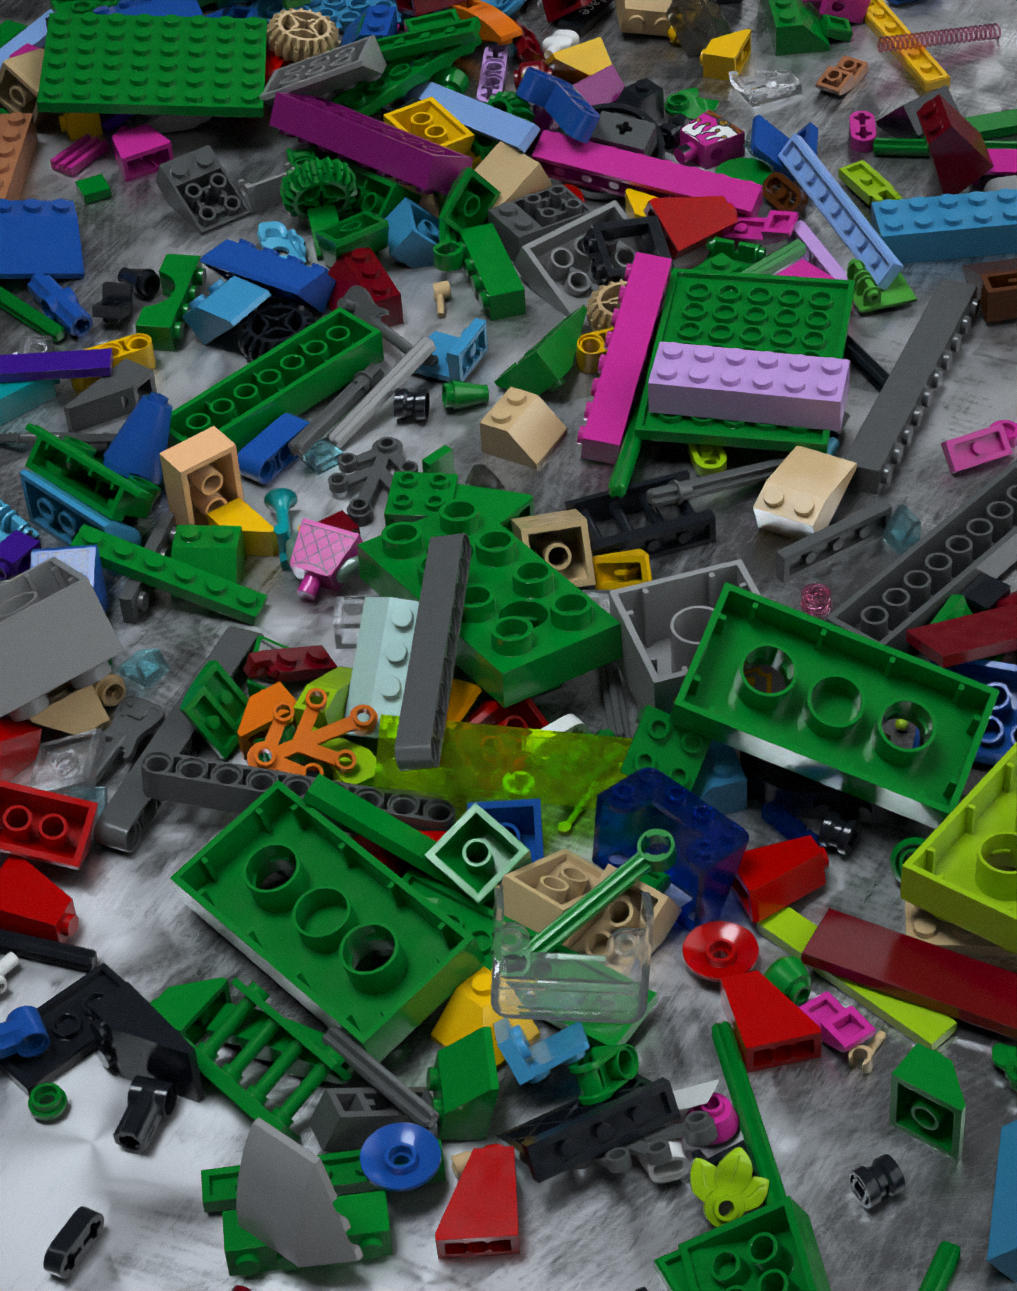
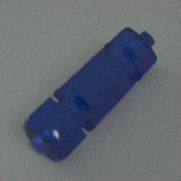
M771 800L762 807V818L770 825L775 824L774 828L786 838L792 840L811 835L820 847L818 842L819 836L811 829L807 830L808 827L790 812L784 810L776 801Z

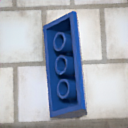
M226 239L203 255L200 260L202 264L226 281L233 276L239 277L268 290L272 297L294 303L298 306H304V308L322 314L337 282L328 275L329 270L319 264L312 263V266L309 267L304 265L303 260L295 256L288 255L287 259L279 257L280 253L268 247H264L262 251L255 249L256 245L244 239H239L238 243Z

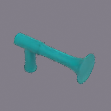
M276 488L265 495L264 504L276 513L277 525L274 527V533L278 541L280 566L285 570H289L291 567L288 565L285 543L291 537L289 510L297 503V495L291 489Z

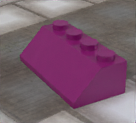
M613 64L573 84L591 106L615 103L625 87ZM533 105L532 113L535 115L532 123L536 124L541 130L531 143V146L537 145L544 130L556 132L559 127L545 108L538 105Z

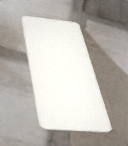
M719 1080L673 1091L678 1109L683 1110L706 1104Z

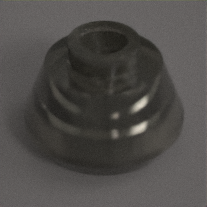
M474 464L465 481L466 485L506 491L503 483L484 464Z

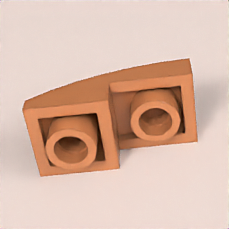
M844 55L836 67L828 66L815 86L818 89L836 95H843L855 87L869 71L868 63Z

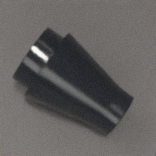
M124 267L118 273V282L132 284L133 292L143 298L154 296L159 291L160 278L152 269H130Z

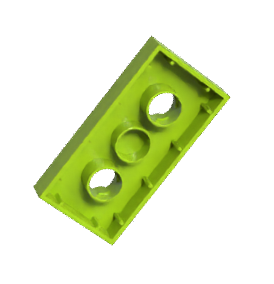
M1017 742L902 865L900 890L901 899L932 913L942 921L951 922L997 944L1004 951L1012 954H1017V871H1011L1012 868L1017 869Z

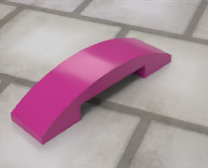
M770 210L767 218L738 216L737 219L739 221L734 229L719 238L734 240V246H738L740 241L761 244V246L775 244L790 238L799 214L792 211Z

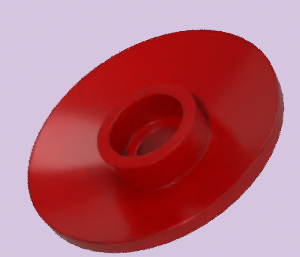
M712 921L696 927L687 935L683 943L682 953L686 966L695 975L709 981L720 982V978L736 973L750 972L757 963L759 946L754 935L745 927L728 921Z

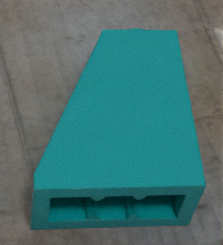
M60 379L0 383V426L56 398L55 384H60Z

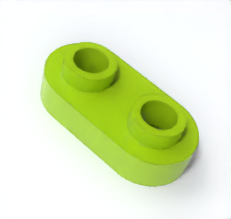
M687 443V452L695 472L702 477L727 470V457L722 446Z

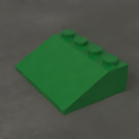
M790 1196L678 1244L690 1291H831L809 1215Z

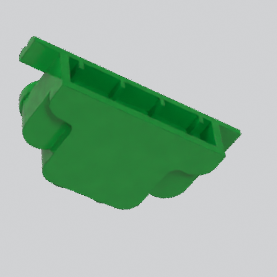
M31 423L26 425L25 430L37 436L25 464L27 468L111 520L122 522L125 516L148 518L156 498L159 497L162 491L159 486L138 476L129 475L127 478L103 465L102 459L94 457L97 450L93 446L79 439L64 436L63 440L38 425Z

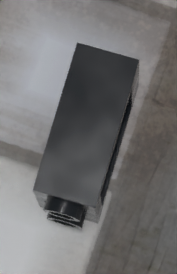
M657 215L590 225L586 235L583 237L582 245L585 254L589 255L591 274L593 279L597 280L598 286H608L609 281L614 283L619 282L620 279L624 281L626 267H612L604 240L639 236L645 254L671 258ZM672 261V266H671V272H672V268H674L673 261Z

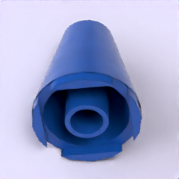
M151 392L149 396L143 395L103 454L102 461L104 466L127 478L129 475H134L148 480L155 485L161 483L163 472L159 453L167 450L173 408L172 405L167 403L169 398L156 392Z

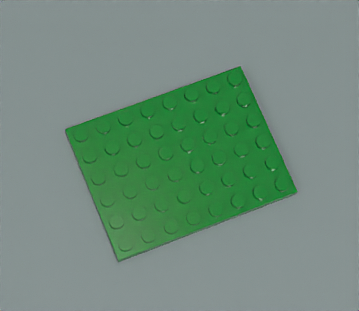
M64 11L50 13L37 98V112L263 117L264 100H260V95L264 92L267 19H260L258 17L232 18L230 16L217 18L202 15L181 17L173 14L151 16L149 14L123 15L121 13L107 15L93 12L70 14Z
M672 268L634 429L635 436L642 440L777 451H792L796 446H802L827 454L831 430L649 412L648 381L659 342H676L843 359L855 293V281Z

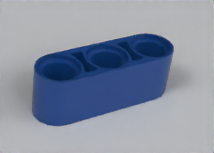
M290 413L282 414L237 454L240 474L261 484L270 482L299 457L298 455L294 457L290 454L291 450L288 445L310 422Z

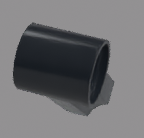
M140 1075L135 1076L128 1091V1106L113 1134L115 1143L123 1147L126 1152L134 1154L147 1150L162 1117L168 1118L175 1108L178 1094L177 1085Z

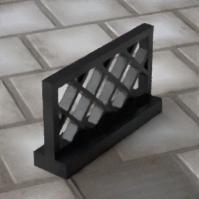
M637 1073L633 1079L616 1090L607 1100L592 1105H582L579 1099H575L505 1131L496 1137L499 1144L505 1147L514 1146L515 1157L529 1166L533 1180L541 1183L680 1118L681 1115L669 1080L662 1077L652 1082Z

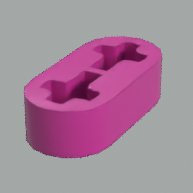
M856 111L849 117L850 146L854 151L865 153L873 150V142L876 138L875 117L871 112Z

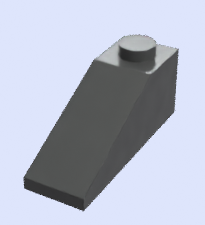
M375 1087L326 1088L309 1121V1125L323 1151L360 1150L366 1139L381 1127L393 1123L417 1124ZM409 1087L430 1105L433 1097L430 1091H427V1087Z

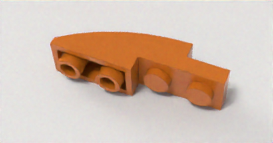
M468 0L449 6L447 9L455 8L460 20L478 16L481 23L479 35L483 43L494 41L497 42V45H506L512 43L513 38L523 34L522 29L509 16L481 0Z

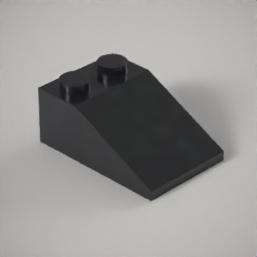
M128 981L89 1005L93 1021L90 1023V1029L97 1039L99 1046L95 1051L99 1060L106 1068L112 1066L122 1078L131 1081L135 1076L140 1075L175 1083L178 1089L177 1096L198 1103L205 1099L195 1049Z

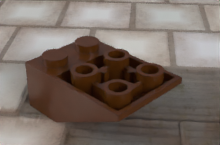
M1017 258L962 265V270L968 283L977 285V298L981 300L980 310L986 323L1017 318Z

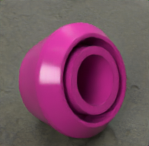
M713 1092L706 1104L689 1108L685 1115L686 1117L694 1111H706L714 1119L718 1137L709 1145L728 1141L736 1134L739 1128V1116L724 1095Z

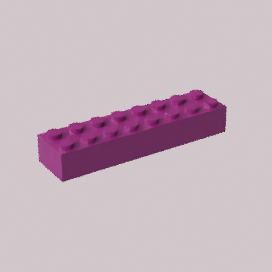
M276 92L269 125L280 129L279 134L288 137L297 136L299 137L298 142L308 145L316 144L318 145L317 149L323 152H336L337 158L346 161L355 160L357 161L356 166L361 168H374L377 175L389 178L396 177L397 183L406 186L415 185L418 192L433 194V191L436 190L438 193L447 195L461 170L466 167L471 168L473 158L317 95Z

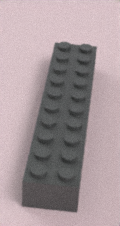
M1017 460L827 616L826 622L907 654L915 648L906 642V630L929 625L952 594H960L982 572L991 577L998 578L1017 561Z

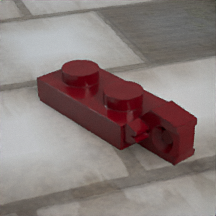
M319 645L262 650L249 653L243 670L249 678L270 676L277 683L279 681L291 682L318 679L337 668V665L324 647Z

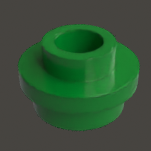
M49 1082L37 1085L32 1090L28 1099V1108L31 1115L39 1120H52L59 1117L68 1105L66 1093L58 1085Z

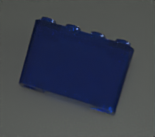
M652 767L635 771L598 794L592 862L605 870L608 863L619 868L622 864H614L608 858L613 855H621L629 860L638 852L637 842L644 832L656 828L666 830L674 838L677 859L675 864L663 873L670 875L671 883L693 898L680 907L682 911L675 922L691 932L702 924L719 921L749 841L748 832L672 778ZM655 843L650 845L644 854L647 852L652 855H659L663 852L667 854L670 847L664 843ZM693 912H695L694 921L688 917Z

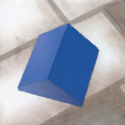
M540 798L467 802V811L474 803H477L530 849L532 862L544 858Z

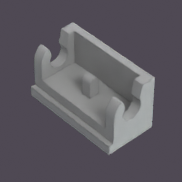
M290 162L283 165L284 173L262 181L245 184L244 179L238 180V192L250 209L251 214L282 203L280 195L282 178L287 176V170H294Z

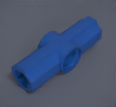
M42 272L33 275L31 281L27 284L28 291L41 304L44 314L53 321H57L70 335H75L78 338L88 335L90 328L93 326V320L79 305L73 290L70 287L63 289L50 275H44Z

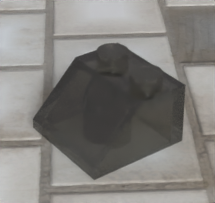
M672 0L666 12L688 59L700 56L701 51L707 48L711 39L733 33L716 0Z

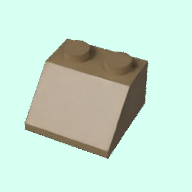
M510 387L480 421L481 448L483 453L536 470L567 434V427L539 395L514 387Z

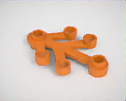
M313 688L306 694V708L293 739L279 745L285 726L294 719V707L287 701L278 702L273 708V722L265 741L258 742L249 749L247 764L252 767L304 776L309 771H316L321 775L324 774L322 767L317 763H309L302 766L286 759L293 755L301 754L331 765L342 774L351 773L356 767V755L351 750L344 749L337 752L320 746V744L350 732L359 736L372 734L377 727V713L369 705H358L351 710L349 717L312 731L319 713L327 705V694L320 688ZM319 696L323 701L316 705L311 703L310 698ZM281 709H286L290 712V715L282 718L277 715V712ZM361 713H366L370 719L366 722H361L357 716ZM262 753H268L272 758L268 762H262L258 757ZM343 757H348L351 759L352 764L343 766L339 763V760Z

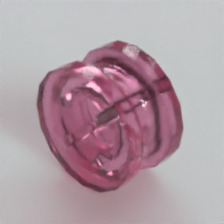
M820 583L806 585L801 591L802 610L813 616H821L830 611L832 597L830 588Z

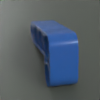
M528 67L516 91V95L520 98L545 108L567 135L583 143L589 142L601 116L573 85L560 78Z

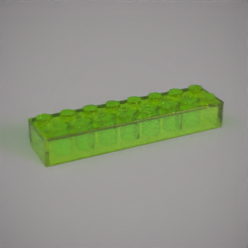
M381 714L374 788L404 793L487 801L540 798L541 806L664 817L666 792L620 772L633 738L446 721L439 766L437 768L400 771L395 758V742L400 716Z

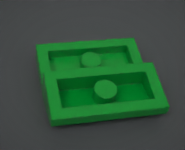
M213 660L208 661L191 684L182 701L180 711L220 759H226L239 743L237 731L249 699L219 662Z

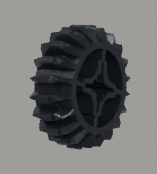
M280 302L278 305L269 303L267 307L258 306L257 311L250 312L248 316L241 320V324L238 325V346L245 359L252 362L315 323L316 319L312 316L311 311L305 310L304 306L295 307L294 303L283 305Z

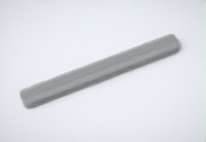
M426 336L422 337L327 435L328 444L337 450L341 449L395 393L396 389L400 388L436 350L434 341Z

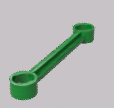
M434 190L433 195L438 198L440 215L447 195ZM439 219V243L433 247L434 267L440 271H455L463 266V247L457 243L456 231Z
M658 828L644 832L637 842L638 852L534 938L521 948L510 946L500 950L493 960L495 975L510 985L514 991L526 988L533 980V967L649 871L655 873L664 872L675 864L677 851L673 836L668 831ZM655 843H664L670 847L667 854L664 852L659 855H652L648 852L644 854L645 850ZM513 960H519L526 964V968L522 973L519 971L514 974L501 972L502 967Z

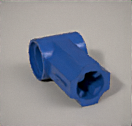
M26 1005L14 1009L8 1014L6 1022L0 1023V1059L16 1053L22 1057H35L43 1053L50 1045V1038L38 1009L33 1006Z

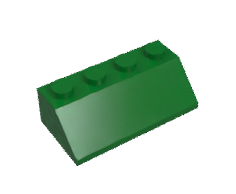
M760 0L776 56L830 51L828 38L824 36L820 23V13L811 2H804L803 0Z

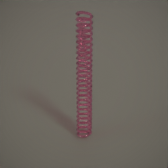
M989 23L983 26L974 25L950 28L949 30L941 29L939 31L916 32L915 34L906 33L900 36L891 35L885 38L880 37L877 48L880 53L883 51L886 53L888 50L892 52L898 49L900 51L902 49L907 50L908 48L910 50L912 48L917 49V47L921 49L922 46L924 48L927 46L931 47L932 45L936 47L937 44L941 46L942 43L943 45L947 43L951 45V43L956 44L958 42L960 44L966 41L970 43L971 40L975 42L976 39L978 41L981 39L983 41L985 39L990 40V38L994 40L1001 37V29L997 23ZM994 26H997L999 30V36L997 35Z

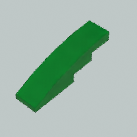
M226 1003L206 1028L209 1036L237 1006L236 1004ZM254 1009L226 1043L240 1045L243 1049L270 1016L264 1011ZM286 1019L321 1050L325 1049L326 1045L322 1042L324 1033ZM281 1027L256 1058L275 1062L295 1037ZM306 1049L286 1074L306 1077L320 1059L309 1049ZM346 1062L341 1065L350 1074L354 1070ZM333 1070L324 1080L338 1084H344L345 1082Z

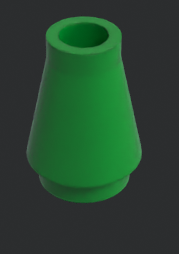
M450 380V383H443L442 385L444 408H451L452 411L481 403H488L489 401L487 384L479 385Z

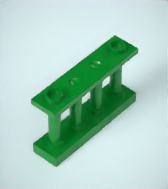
M235 977L231 983L245 995L205 1043L201 1041L196 1046L186 1037L184 1039L195 1049L199 1071L254 1120L259 1117L295 1142H298L301 1137L290 1128L294 1123L292 1120L294 1115L332 1070L347 1082L351 1079L352 1075L341 1067L346 1060L329 1045L324 1050H321L265 1001L270 995L252 981L247 987ZM256 1006L260 1007L270 1017L230 1064L226 1062L223 1067L219 1066L215 1062L219 1057L217 1052ZM283 1027L295 1037L294 1040L255 1086L251 1084L247 1089L240 1084L244 1078L242 1073L279 1029ZM309 1049L320 1061L280 1109L276 1106L273 1111H270L265 1106L269 1100L266 1096L302 1053Z

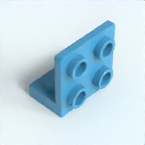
M475 318L468 328L462 331L460 337L437 331L433 332L429 339L434 341L436 350L432 354L439 358V362L434 367L421 365L414 373L450 382V380L464 382L489 350L486 320Z
M508 1017L493 1024L497 1045L519 1085L527 1081L533 1084L543 1080L550 1074L551 1068L561 1063L569 1065L580 1060L585 1055V1050L590 1048L581 1021L570 1025L531 1047H528L530 1044L521 1026L518 1024L513 1027Z

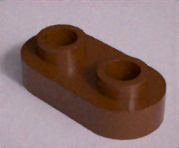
M774 172L764 180L763 196L779 211L798 212L799 215L804 212L808 204V196L792 180L780 172Z

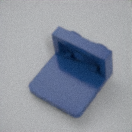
M757 115L753 118L752 152L757 158L764 159L773 166L776 172H780L790 180L795 181L796 179L778 157V154L790 138L762 116ZM809 122L797 135L805 140L817 156L818 128Z

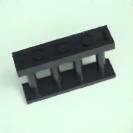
M688 470L630 484L622 498L617 495L611 497L608 494L609 490L565 501V510L576 509L587 519L592 557L641 548L649 554V560L716 542V517L711 509L696 513L690 502L685 500L681 505L677 506L683 517L665 521L658 508L649 506L647 503L646 492L649 489L668 485V482L674 479L679 482L690 480ZM644 511L652 525L634 529L626 515ZM614 519L621 533L603 538L595 523Z

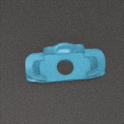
M278 221L262 222L259 224L257 236L262 249L268 247L275 251H286L289 253L288 255L295 256L303 260L304 265L306 264V243L300 235L296 234L295 229L288 231L285 225ZM288 255L279 256V257H282V258L287 259V256H288Z

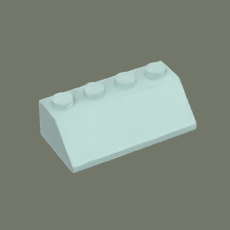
M365 597L344 718L350 716V712L354 707L362 704L369 705L377 713V727L372 734L367 736H359L353 732L345 735L396 742L419 606L418 601L392 597ZM361 713L357 716L361 722H366L370 719L366 713Z

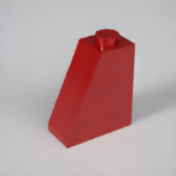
M724 196L653 198L648 201L643 210L646 217L657 215L672 261L707 244L709 238L721 237L731 232L739 221L733 204L728 203Z
M10 716L0 719V780L9 782L37 759L42 733L41 727L27 719L19 722H13Z
M811 835L726 856L730 888L753 923L764 920L826 884L825 869L829 868L828 855L825 848L819 847Z
M10 854L0 868V929L66 943L69 937L74 936L79 925V918L75 912L73 899L23 857Z
M758 970L736 973L720 978L721 1006L727 1022L732 1025L747 1073L821 1057L822 1031L820 1026Z
M489 1144L484 1148H473L435 1232L438 1259L520 1254L514 1146L505 1147L501 1144Z

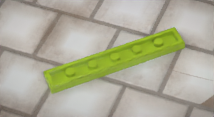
M789 906L757 922L758 933L791 956H796L800 959L802 951L818 927ZM806 965L914 1042H918L931 1050L938 1048L956 1032L957 1022L946 1014Z

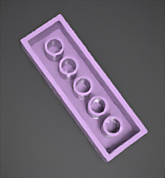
M659 342L648 381L649 412L840 431L849 393L850 360L676 342Z

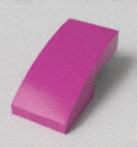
M828 991L799 1007L820 1026L822 1041L844 1053L876 1035V1029L852 1005L844 1008Z

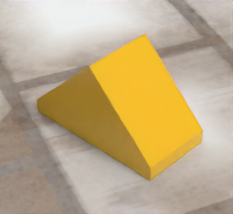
M641 548L592 557L596 582L595 590H616L652 581L649 554Z

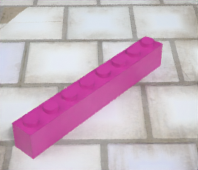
M544 130L532 154V159L541 164L548 178L625 197V190L627 188L658 198L724 196L728 203L733 204L738 216L757 217L763 204V185L756 184L753 181L736 179L725 174H717L701 170L697 167L673 163L670 160L657 159L642 153L622 150L615 146L594 143L590 140L588 143H583L560 132Z
M636 252L633 264L628 263L626 266L624 281L627 282V285H621L618 295V304H621L620 309L614 308L611 326L614 327L613 332L608 331L605 339L604 349L608 351L606 355L601 354L598 373H601L600 378H594L591 396L594 399L593 402L587 401L584 412V420H587L586 426L580 425L577 444L582 445L581 458L614 465L616 463L636 404L671 277V258Z

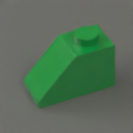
M223 977L170 986L158 998L150 1002L183 1037H186L195 1045L207 1033L206 1028L226 1003L232 1004L228 980Z

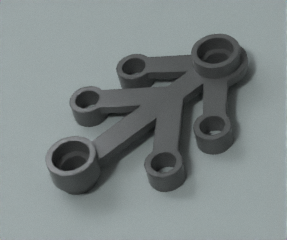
M382 437L373 443L371 450L359 455L349 452L341 454L338 457L339 470L343 473H334L328 478L329 490L336 494L344 493L348 488L365 482L359 496L352 499L347 506V515L359 527L366 526L373 521L371 501L379 483L381 482L390 491L393 475L387 470L388 465H393L399 472H418L417 463L410 460L406 461L402 456L403 444L396 438ZM374 461L372 466L352 473L357 470V467Z
M706 1111L691 1112L685 1117L684 1123L659 1127L573 1167V1169H586L597 1163L607 1167L612 1173H622L632 1167L630 1154L646 1159L649 1164L654 1166L664 1165L672 1159L670 1145L666 1140L685 1137L687 1144L690 1146L702 1147L709 1145L718 1137L715 1121Z

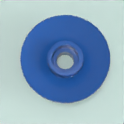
M393 1123L379 1128L366 1139L360 1151V1165L365 1177L375 1186L394 1192L409 1191L424 1185L436 1174L441 1163V1149L436 1137L426 1128L413 1123Z

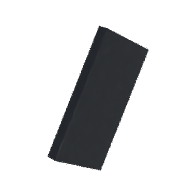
M103 962L39 1006L37 1009L49 1035L50 1045L43 1053L35 1057H22L16 1053L0 1059V1070L30 1097L32 1090L37 1085L47 1082L51 1083L84 1060L99 1047L97 1039L90 1029V1023L93 1021L89 1005L126 983V981Z

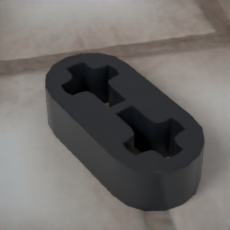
M85 1206L79 1207L49 1245L43 1261L45 1271L63 1279L70 1277L100 1237L104 1226L103 1214Z

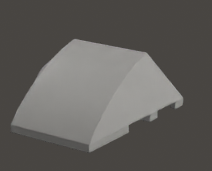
M258 1117L252 1123L248 1133L237 1177L238 1225L299 1268L359 1261L364 1255L360 1246L349 1242L345 1233L351 1227L349 1221L338 1213L332 1204L337 1198V1194L321 1158Z

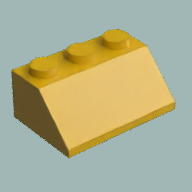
M432 96L383 115L384 123L464 155L475 140V135Z

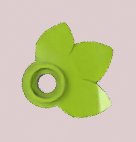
M741 1147L731 1150L719 1162L717 1167L697 1157L694 1158L691 1165V1191L704 1202V1215L716 1227L742 1217L744 1212L758 1208L768 1193L769 1180L763 1177H752L751 1160ZM723 1201H729L731 1204V1210L726 1215H720L718 1210L720 1203Z

